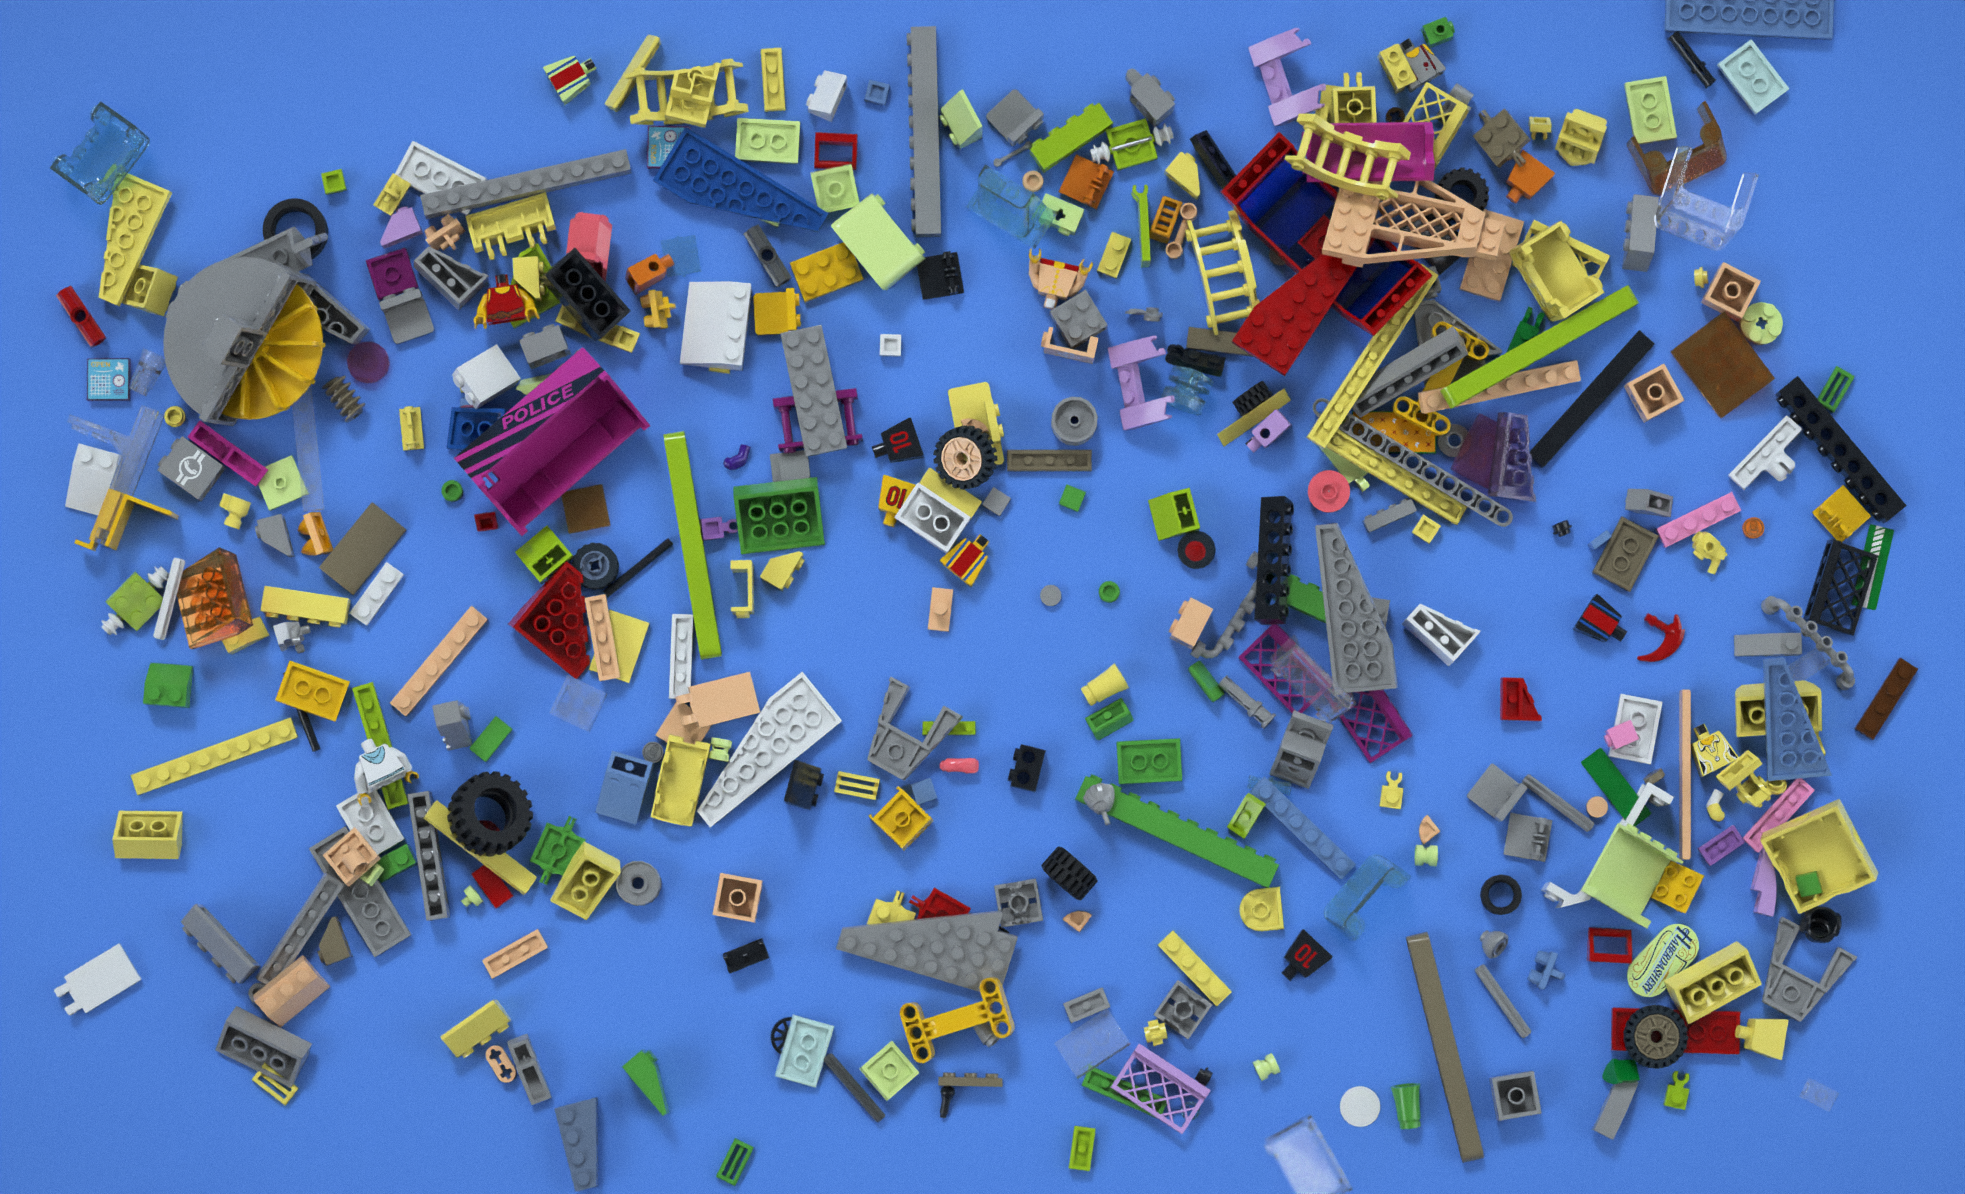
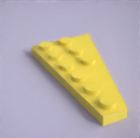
M115 168L114 175L116 178L112 189L113 201L109 212L106 236L107 248L104 251L105 263L104 271L101 275L99 298L120 307L172 192Z

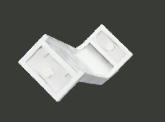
M1649 782L1646 785L1642 784L1636 793L1639 798L1626 820L1622 817L1619 824L1625 827L1627 824L1633 826L1647 800L1653 805L1660 807L1669 805L1674 797ZM1551 882L1545 883L1541 891L1545 892L1544 897L1552 902H1558L1556 908L1588 901L1591 896L1581 890L1575 895L1570 894Z

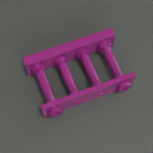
M857 389L837 390V401H841V404H844L847 428L846 444L847 446L858 445L859 441H863L862 434L856 435L852 403H854L855 399H858ZM794 397L773 398L774 410L778 409L781 412L785 444H778L779 451H784V454L795 453L796 449L804 448L803 441L793 442L789 411H791V407H795Z

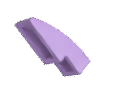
M1762 848L1750 890L1758 892L1753 912L1772 917L1776 905V874L1767 852Z

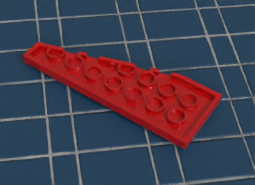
M1376 238L1370 239L1368 250L1370 249ZM1321 254L1258 303L1233 338L1232 343L1286 376L1357 269V266L1343 264L1342 258Z

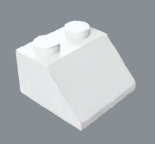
M825 70L822 76L818 75L814 84L817 87L814 95L810 94L806 105L809 106L808 112L832 122L848 85L847 76Z

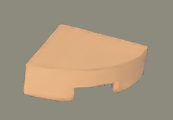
M970 418L961 420L963 426H975V429L980 428L982 430L981 433L989 431L986 425L978 420Z
M1428 815L1422 819L1419 826V837L1423 845L1440 832Z
M1075 911L1066 915L1062 920L1080 932L1092 915L1084 911Z

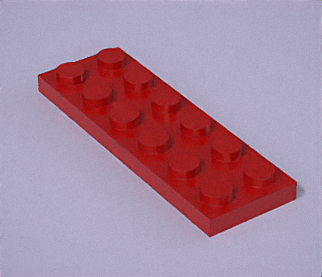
M1611 1008V1050L1626 1051L1625 1043L1623 1042L1625 1024L1630 1016L1640 1008ZM1673 1010L1680 1015L1688 1030L1687 1047L1684 1053H1740V1038L1735 1036L1736 1027L1740 1025V1012L1712 1011L1698 1020L1687 1024L1679 1010ZM1658 1031L1651 1033V1040L1657 1043L1661 1038Z

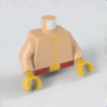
M1032 248L1029 249V277L1033 287L1038 290V294L1046 296L1044 308L1053 310L1057 306L1058 299L1067 300L1068 297H1073L1084 287L1088 272L1093 267L1092 262L1087 268L1083 265L1085 259H1082L1079 266L1041 258V249H1039L1038 255H1033L1031 253Z

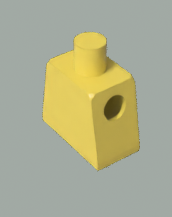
M1749 1018L1747 1027L1741 1025L1736 1027L1735 1036L1736 1038L1745 1039V1049L1771 1059L1782 1060L1789 1020Z

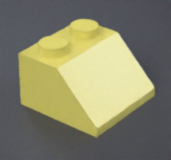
M139 264L122 303L152 314L164 316L169 306L171 295L176 288L178 277L161 269Z

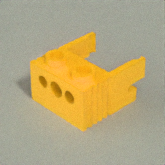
M898 786L896 789L899 792L874 817L870 814L869 818L905 851L929 827L933 819Z

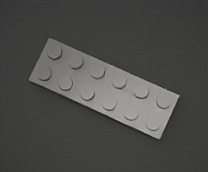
M822 325L780 333L806 457L847 449Z
M346 826L309 848L323 873L328 872L341 881L343 880L324 858L323 854L349 833ZM358 878L349 887L345 884L337 895L374 957L379 956L412 935L378 879L373 886H370Z

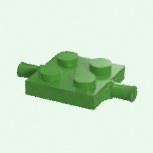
M568 816L564 827H557L548 822L546 823L530 859V862L539 865L544 870L539 882L548 885L552 874L563 876L572 857L582 843L586 842V839L577 836L572 831L577 819H572L571 816Z

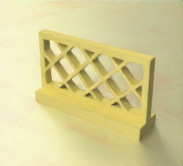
M1426 82L1403 122H1409L1411 118L1412 122H1431V120L1442 118L1443 128L1434 132V135L1439 134L1436 140L1434 136L1433 143L1435 171L1471 107ZM1430 88L1436 92L1437 101L1426 103L1425 94ZM1450 100L1456 103L1452 112L1444 114L1441 102ZM1439 104L1441 115L1430 118L1427 106ZM1424 107L1427 119L1415 121L1414 113L1416 109Z
M1533 220L1523 242L1529 239L1532 233L1536 235L1549 226ZM1570 237L1567 242L1573 252L1578 255L1580 264L1585 272L1584 264L1594 262L1600 265L1597 273L1590 275L1594 278H1599L1610 255ZM1581 257L1588 259V261L1583 262Z

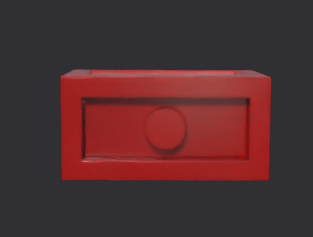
M815 132L814 168L829 169L851 164L852 169L856 170L858 135ZM820 145L853 146L852 162L819 160Z
M1588 927L1587 961L1632 964L1631 930ZM1594 936L1626 938L1625 955L1594 953Z

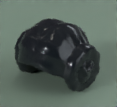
M1817 906L1801 913L1799 929L1802 933H1805L1806 938L1811 942L1828 943L1839 935L1842 916L1830 908Z

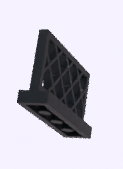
M1835 539L1827 540L1803 619L1807 622L1814 621L1816 624L1853 636L1878 555L1843 544ZM1841 549L1848 550L1852 559L1843 563L1840 558ZM1863 556L1871 558L1869 567L1862 570L1857 559ZM1854 561L1859 572L1849 576L1845 565ZM1841 568L1846 579L1837 583L1833 575L1836 570ZM1861 575L1864 583L1861 588L1856 590L1851 579ZM1848 581L1853 592L1843 596L1839 585ZM1835 588L1840 599L1830 603L1827 597L1828 591ZM1855 595L1858 603L1855 608L1850 610L1845 599ZM1842 602L1846 612L1837 617L1832 606ZM1829 608L1834 618L1828 622L1820 620L1822 611ZM1848 615L1851 620L1850 629L1843 628L1839 619Z

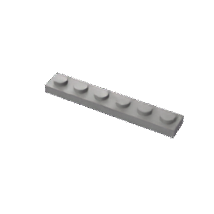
M325 872L257 974L256 979L266 985L294 962L345 885L343 881Z

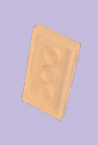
M1484 209L1485 218L1505 222L1497 259L1494 261L1480 257H1469L1459 290L1500 302L1512 264L1509 251L1517 246L1524 221Z

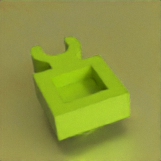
M1674 1071L1672 1074L1674 1086L1667 1084L1663 1105L1685 1110L1689 1089L1684 1088V1084L1688 1082L1689 1074L1685 1073L1684 1079L1680 1081L1677 1078L1678 1071Z

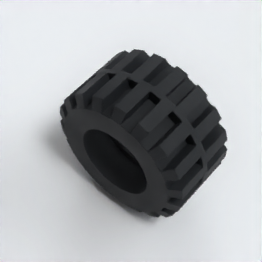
M1465 168L1453 169L1450 173L1447 172L1438 184L1449 192L1453 186H1467L1474 195L1471 205L1481 211L1485 209L1489 200V187H1486V180L1481 179V174L1478 172L1474 173L1473 169L1470 168L1468 170H1465ZM1436 194L1434 196L1435 199L1447 201Z
M1058 846L1041 865L1043 871L1072 897L1080 901L1098 882L1096 876L1063 847Z

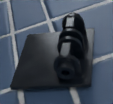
M947 251L941 255L925 257L926 259L917 265L923 300L964 293L957 252L951 253V251Z

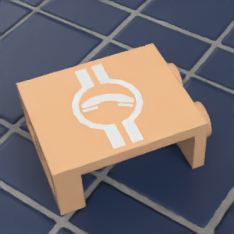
M1049 327L1048 332L1044 331L1041 347H1044V353L1093 364L1099 338L1090 336L1087 352L1050 344L1053 327Z

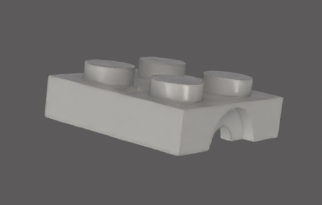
M1036 879L994 885L998 910L1003 911L1000 922L1001 928L1043 921ZM1036 898L1037 903L1029 904L1028 899ZM1008 902L1009 908L1001 909V903Z
M1177 980L1153 1015L1189 1039L1213 1004ZM1169 997L1176 1001L1174 1006L1167 1002ZM1192 1014L1199 1018L1196 1022L1190 1018Z

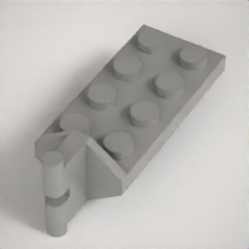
M292 227L226 259L237 257L259 258L301 271L313 265L310 248L326 241L328 235L321 233L305 239L296 227Z

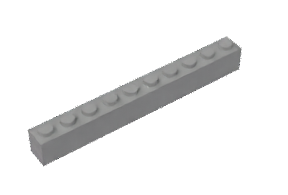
M936 26L911 27V33H907V46H911V54H907V65L912 66V74H908V87H912V95H908L909 108L913 107V116H909V128H913V136H909L910 149H914V157H910V170L914 169V178H910L911 190H915V198H911V211H915V219H911L912 232H916V237H941Z
M624 149L420 195L425 217L430 219L631 174L627 151Z

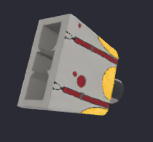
M1410 38L1399 44L1416 77L1415 82L1407 85L1410 93L1445 72V66L1426 44L1415 48Z

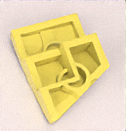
M717 62L705 67L696 66L691 69L675 70L664 118L705 128L721 63Z

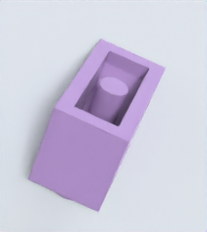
M405 206L399 208L391 216L380 241L384 249L423 234L412 207L408 208Z

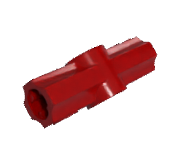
M70 285L59 291L56 297L90 347L93 348L104 342L107 337L73 287ZM80 312H85L86 318L78 322L77 315Z

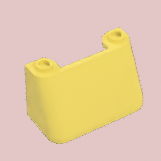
M1562 221L1556 222L1509 251L1510 257L1546 317L1553 322L1565 319L1605 293L1599 278L1586 274L1568 244L1567 240L1570 239V229Z

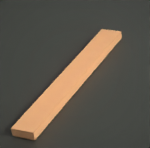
M1680 690L1679 859L1689 860L1691 858V691Z

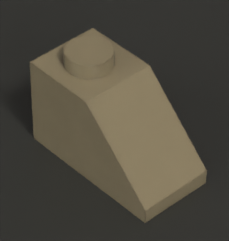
M337 916L330 919L319 944L320 950L317 951L320 961L322 963L325 962L328 966L353 956Z

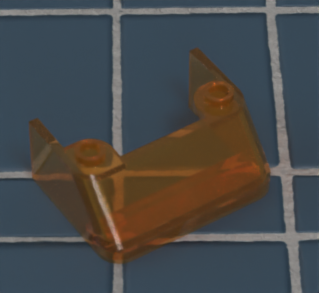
M1706 101L1702 102L1697 108L1705 124L1700 130L1702 145L1667 162L1664 155L1659 151H1650L1644 154L1635 136L1631 137L1626 143L1650 191L1654 195L1662 196L1721 167L1725 163L1727 154L1721 129Z

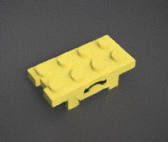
M669 734L656 786L651 818L678 825L693 826L711 747L710 743L696 741L695 744L684 742V737Z

